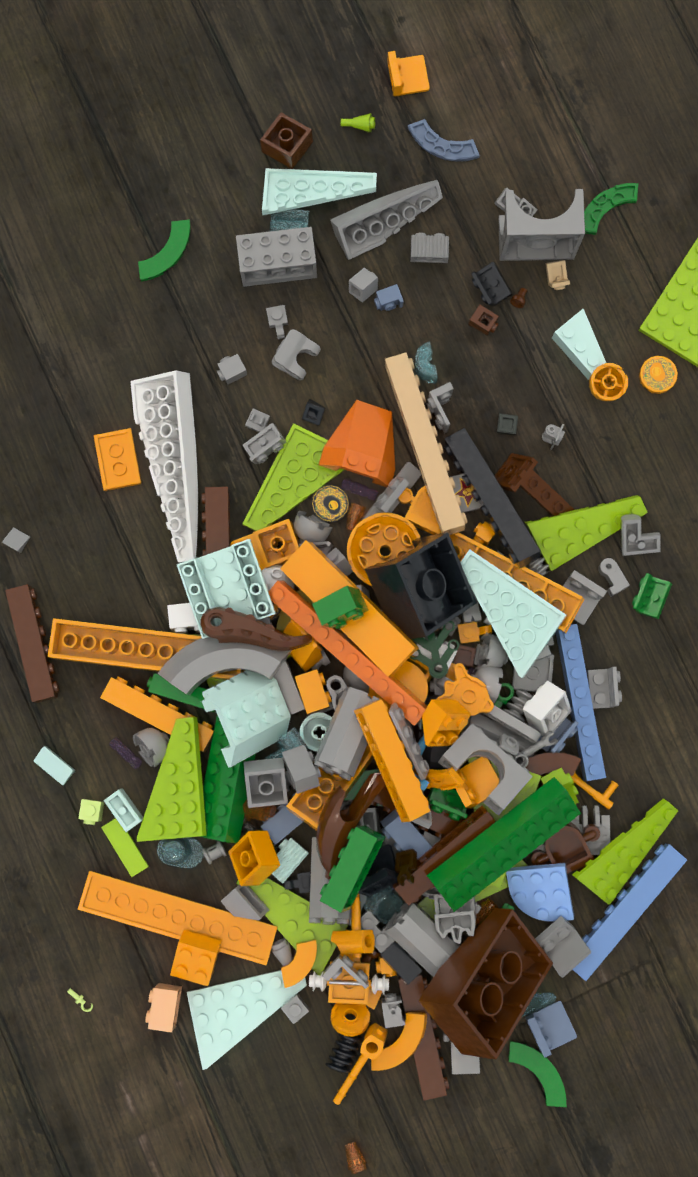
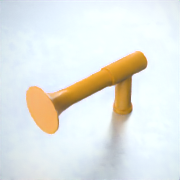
M576 772L574 773L572 779L576 785L590 794L608 810L612 807L613 802L609 798L619 786L616 782L611 781L605 792L601 794L583 781Z

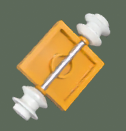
M354 962L353 967L357 971L361 969L368 976L369 986L366 989L343 967H341L343 969L341 974L335 980L331 978L329 981L322 977L323 972L321 975H316L314 971L313 975H309V987H313V991L318 987L323 992L327 984L329 986L328 1003L368 1004L369 988L372 986L374 994L378 990L382 991L384 995L385 991H389V979H385V974L382 978H378L375 974L371 982L369 980L370 963Z

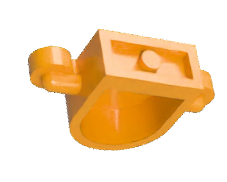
M423 486L415 497L412 491L406 488L398 497L400 503L411 504L405 518L415 527L432 535L440 534L441 531L426 487Z

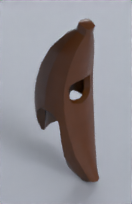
M380 772L370 774L347 809L340 810L345 796V791L341 788V785L330 794L322 809L316 833V847L320 862L326 870L325 877L327 879L331 878L329 873L334 865L337 866L340 860L338 855L341 849L346 846L348 842L347 837L351 829H355L375 797L386 786Z

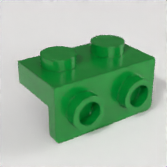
M646 573L645 577L640 581L639 593L633 599V609L639 614L659 619L672 583L652 577L651 574Z
M431 788L427 799L431 807L430 810L439 814L445 812L449 814V818L456 821L467 818L468 814H465L467 808H465L456 790Z

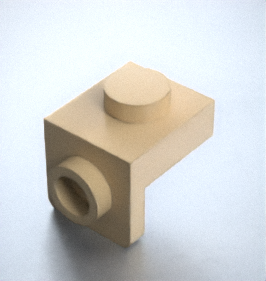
M565 260L545 263L548 285L551 288L560 290L564 289L565 285H570V280L567 278Z

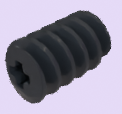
M339 1033L338 1035L342 1038V1041H335L339 1048H332L336 1055H329L333 1062L325 1063V1065L340 1073H348L350 1068L347 1065H353L354 1062L350 1057L355 1058L357 1056L354 1050L360 1049L357 1042L362 1043L363 1038L360 1035L350 1037Z

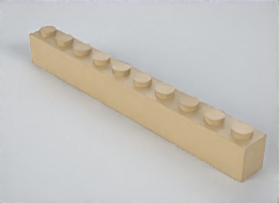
M407 352L386 358L385 368L441 533L448 532L449 535L464 531L467 518L465 513L460 511L461 501L459 495L454 493V480L448 476L449 465L447 460L442 458L441 454L444 452L441 443H437L436 440L438 436L435 425L431 426L430 420L432 416L429 408H425L424 403L426 399L424 392L419 391L420 381L418 375L413 373L412 369H415L413 360L408 358Z

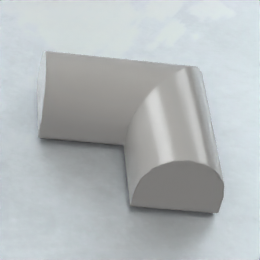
M635 514L622 516V556L661 552L660 533L641 534L640 516Z

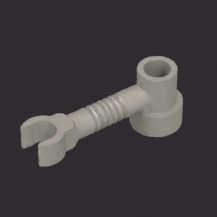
M548 731L537 743L519 752L516 756H512L520 766L527 767L529 762L528 756L545 746L555 745L558 740L554 738L549 741V737L554 733Z

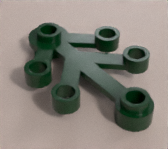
M453 621L448 622L453 625L451 630L446 629V624L443 625V629L437 639L434 632L427 636L428 641L423 637L411 639L430 651L432 660L422 655L419 649L417 650L419 655L417 657L410 656V658L418 660L429 667L430 675L436 679L446 676L448 673L447 662L452 654L459 649V642L452 639L448 642V648L440 658L438 650L449 633L455 629ZM451 642L457 643L456 649L450 648ZM437 665L442 667V671L439 673L434 670Z

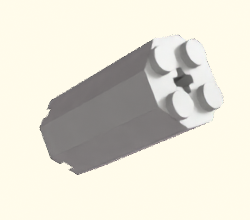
M352 687L344 689L315 756V766L322 768L328 774H339V777L348 781L351 780V777H354L368 744L354 710L370 702L380 700L375 696L371 698L368 696V693Z
M312 837L309 923H321L323 921L322 924L334 925L335 921H337V924H349V910L340 913L320 902L322 897L320 895L321 889L324 884L329 883L330 879L325 877L326 870L322 866L317 853L316 837Z
M416 902L409 906L405 903L400 907L401 911L398 914L395 912L385 926V931L434 977L438 969L461 945L455 943L449 934L442 939L436 931L435 921Z

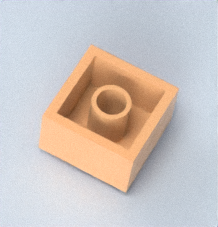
M158 983L150 990L149 1003H152L149 1011H147L145 1021L149 1023L148 1029L172 1032L175 1029L182 986Z

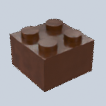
M281 112L260 139L262 152L293 169L313 143L312 129Z

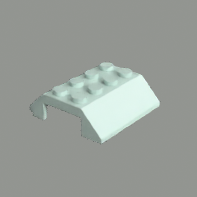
M246 670L202 693L205 698L202 700L205 711L216 710L230 744L221 749L228 768L286 737L291 715L275 678L271 680L264 675Z

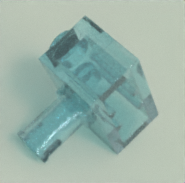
M293 728L278 738L276 745L279 749L265 757V759L282 758V752L305 745L306 749L308 747L296 728Z

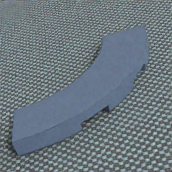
M425 119L408 125L414 140L424 150L438 158L449 161H470L480 157L473 139L467 141L445 140L430 128Z

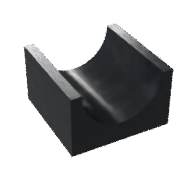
M448 532L416 538L412 541L414 549L397 558L365 569L383 613L410 639L427 637L477 603Z

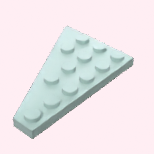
M469 549L460 562L469 585L518 675L524 678L567 615Z
M278 970L187 991L202 1069L210 1067L307 986L306 978L304 977L297 984L285 988L282 971Z

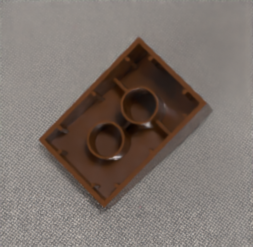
M495 908L474 930V936H469L438 969L419 1002L461 1054L497 1060L553 962L513 909Z

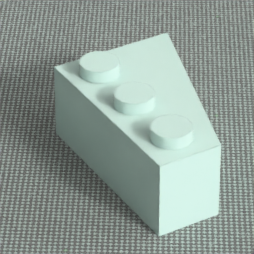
M584 309L554 332L552 339L588 380L598 366L606 363Z

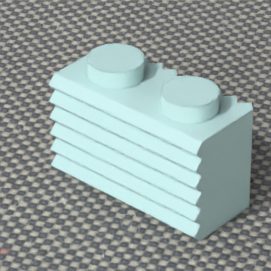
M292 837L289 841L285 838L278 846L281 849L277 853L280 866L272 875L281 883L286 881L309 854Z

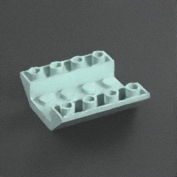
M250 539L205 556L177 564L202 639L208 637L203 633L200 625L201 617L208 609L215 607L227 609L229 607L246 615L251 614L258 620L276 614ZM214 618L211 621L213 626H218L222 623V620L219 618Z

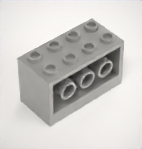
M312 227L236 236L243 287L317 278Z

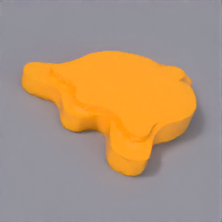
M456 664L454 666L456 681H446L444 683L445 693L437 697V699L457 700L471 713V716L491 712L494 704L488 695L486 685L478 678L470 676L463 664Z

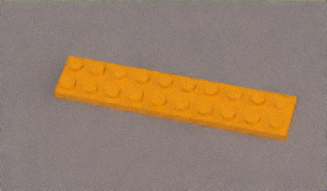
M89 871L78 906V910L179 940L183 930L221 940L219 952L267 965L278 927L258 920L235 917L230 912L93 871Z

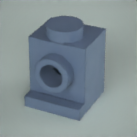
M397 284L376 291V298L374 299L377 310L380 309L381 311H390L396 308V305L402 308L404 303Z

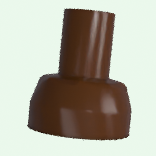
M520 288L518 294L512 296L510 303L516 308H523L527 290Z
M374 946L373 953H366L362 963H370L372 959H377L381 953Z

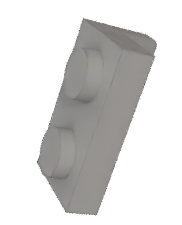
M271 423L244 443L243 447L249 454L251 462L261 464L268 459L271 453L280 451L286 440L276 425Z

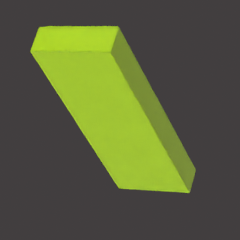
M116 818L101 827L131 877L149 867L130 834L125 832Z

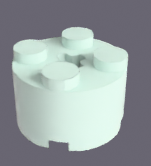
M321 712L313 713L302 722L300 738L303 744L311 751L318 752L325 735L322 734V737L318 738L316 734L314 735V731L321 727L326 733L332 719L330 715Z

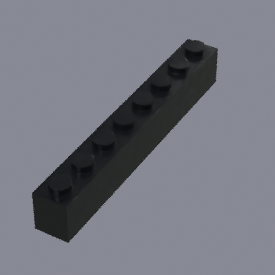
M463 428L446 437V446H444L448 457L452 456L455 469L463 474L462 480L467 487H471L472 497L476 502H480L482 506L480 509L485 517L488 516L491 520L490 526L494 533L498 532L500 535L501 545L504 549L508 548L512 563H517L518 567L522 568L539 559L540 550L466 429Z

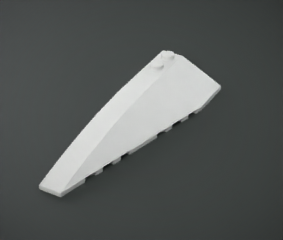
M175 370L131 381L134 420L137 425L140 424L141 432H139V436L145 445L146 450H144L146 458H149V469L157 495L160 496L162 501V511L165 512L168 522H166V525L173 537L171 541L177 561L181 563L196 558L198 477L190 373Z

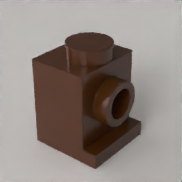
M479 305L470 318L468 325L473 326L488 336L490 332L494 333L497 329L499 316ZM486 321L488 325L486 326L481 322Z

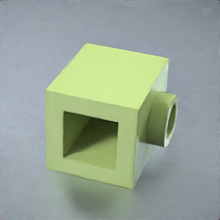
M82 799L78 819L84 820V824L95 825L96 821H102L104 802Z

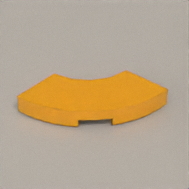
M316 939L297 943L293 960L281 967L285 988L297 984L310 972L317 953Z

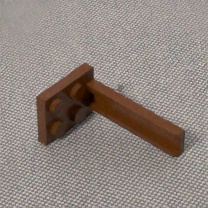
M511 453L494 475L503 490L516 492L521 487L552 517L575 510L533 471V468L538 463L533 457Z

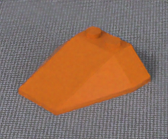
M356 400L323 447L319 466L337 471L339 468L372 478V483L388 487L395 473L392 411Z

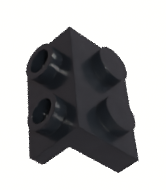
M491 262L478 272L474 271L471 273L473 276L472 282L477 289L481 290V298L485 304L496 306L513 295L495 262Z

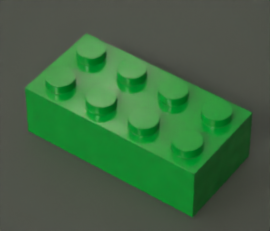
M367 826L352 828L347 837L349 842L346 848L343 847L338 855L340 860L337 866L334 865L329 873L331 877L329 883L324 884L321 889L320 895L322 897L320 902L340 913L350 910L386 836Z

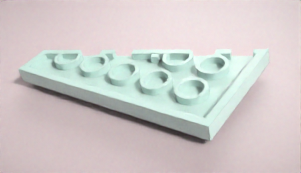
M266 168L262 216L376 192L377 173Z

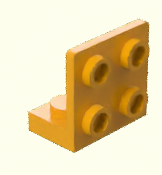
M395 51L388 52L387 63L393 96L429 91L430 87L423 55L396 58Z
M480 757L457 771L464 780V783L455 789L465 808L472 809L484 802L497 787L499 777L489 759Z

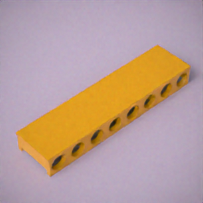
M459 532L449 535L460 562L470 549L565 613L567 616L558 629L567 633L585 600L582 596L525 566L519 568L517 563H512L511 559Z
M307 540L280 568L314 603L345 586L359 589L315 544ZM360 590L368 611L363 613L364 616L360 619L347 621V625L340 629L387 677H393L395 672L419 647Z

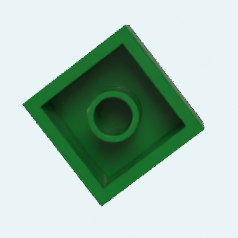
M345 586L312 604L321 625L336 629L346 626V622L351 619L357 620L364 616L363 613L368 611L360 590L350 586Z

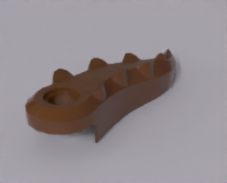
M220 607L208 609L201 617L200 625L203 633L208 637L218 639L219 643H245L271 650L289 651L304 647L312 642L311 635L292 636L274 628L272 624H266L251 614L246 615L229 607L227 609ZM214 618H219L222 620V623L218 626H213L211 621Z

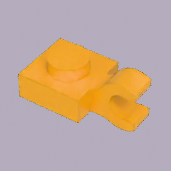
M477 622L459 624L460 644L479 642L480 635L485 633L492 634L491 625L477 627Z

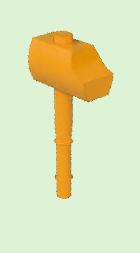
M358 893L351 907L352 930L333 931L331 936V942L338 946L341 954H352V958H362V953H373L375 946L373 930H361V907Z
M374 1023L367 1028L361 1045V1055L334 1097L333 1102L339 1105L368 1058L374 1060L381 1054L388 1030L379 1024Z

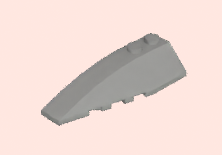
M434 180L394 192L331 219L335 236L347 259L350 260L382 245L389 236L399 232L400 228L407 222H412L415 216L425 212L442 199L443 196L439 182Z

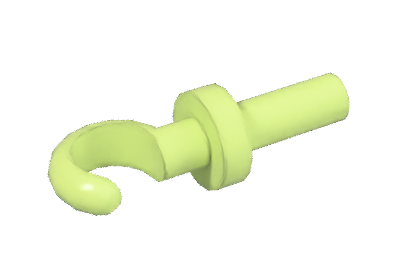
M71 988L67 991L76 999L75 1003L81 1004L83 1011L89 1012L92 1010L93 1004H91L89 1009L84 1008L83 1005L86 1001L83 999L84 996L82 994L79 996Z

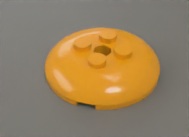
M376 513L365 518L355 526L347 543V558L352 571L362 582L372 586L365 569L397 558L414 549L412 541L420 538L416 527L409 520L398 514ZM382 547H387L390 550L388 556L380 554Z

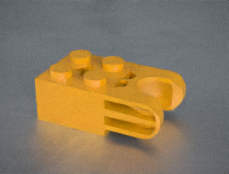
M286 519L234 540L230 543V546L250 539L262 571L264 568L275 565L283 566L299 548L300 542L294 532L293 523L290 519ZM278 542H281L283 544L281 548H276Z

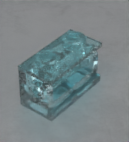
M287 210L271 214L270 232L309 227V211Z

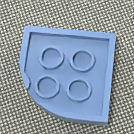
M565 863L512 867L506 872L510 895L517 907L525 914L542 921H556L560 916L566 920H574Z

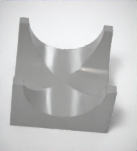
M575 189L574 200L570 208L562 215L552 219H537L526 214L517 204L514 190H506L505 215H499L498 218L500 261L574 260L585 235L583 189Z

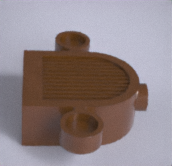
M569 822L543 843L546 852L542 850L532 852L530 857L532 864L545 865L548 860L552 864L565 863L568 874L584 866L590 859L594 860L586 842L598 840L600 830L596 825L589 824L584 828L583 834H581L578 827Z

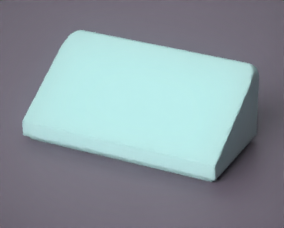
M43 746L34 759L37 765L61 785H64L76 771L47 746Z
M123 788L118 789L104 800L125 832H128L142 822L143 816Z

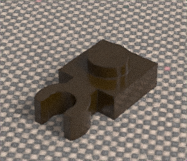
M414 849L396 853L395 871L399 874L397 882L404 886V881L407 878V881L413 884L415 879L412 871L417 870V852Z

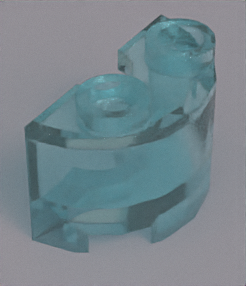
M429 341L418 348L415 355L414 368L416 374L422 380L427 381V383H437L436 367L429 363L432 360L431 355H433Z

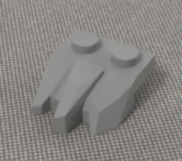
M441 894L434 895L435 926L442 939L451 932L453 941L461 944L463 931H466L469 936H474L476 923L475 896L454 912Z

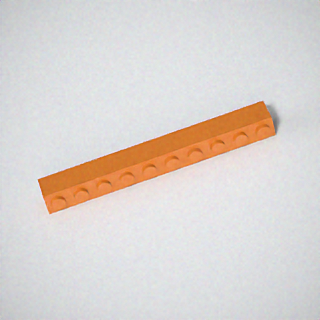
M278 580L269 590V595L275 605L390 705L397 703L398 707L403 710L405 718L415 726L422 720V715L427 708L424 702L394 676L387 677L340 629L322 626L314 607L285 581Z

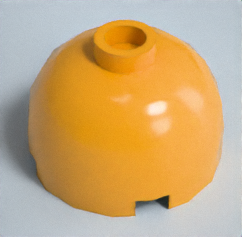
M605 363L598 366L592 372L589 379V388L592 395L601 401L619 399L628 387L627 375H625L619 365L614 363Z

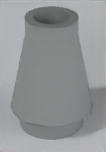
M283 938L273 943L271 946L272 953L282 966L289 964L293 960L289 942Z

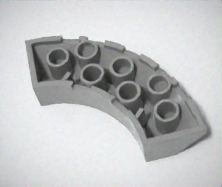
M211 637L200 638L172 656L158 674L185 694L191 695L209 677L231 670H248L264 675L272 680L292 650L277 651L245 643H219L218 639Z

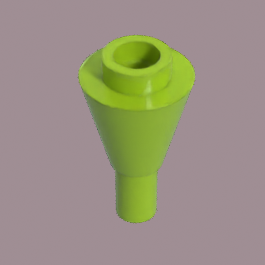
M370 113L354 117L353 119H341V126H353V128L371 132L372 129H375V117H372Z

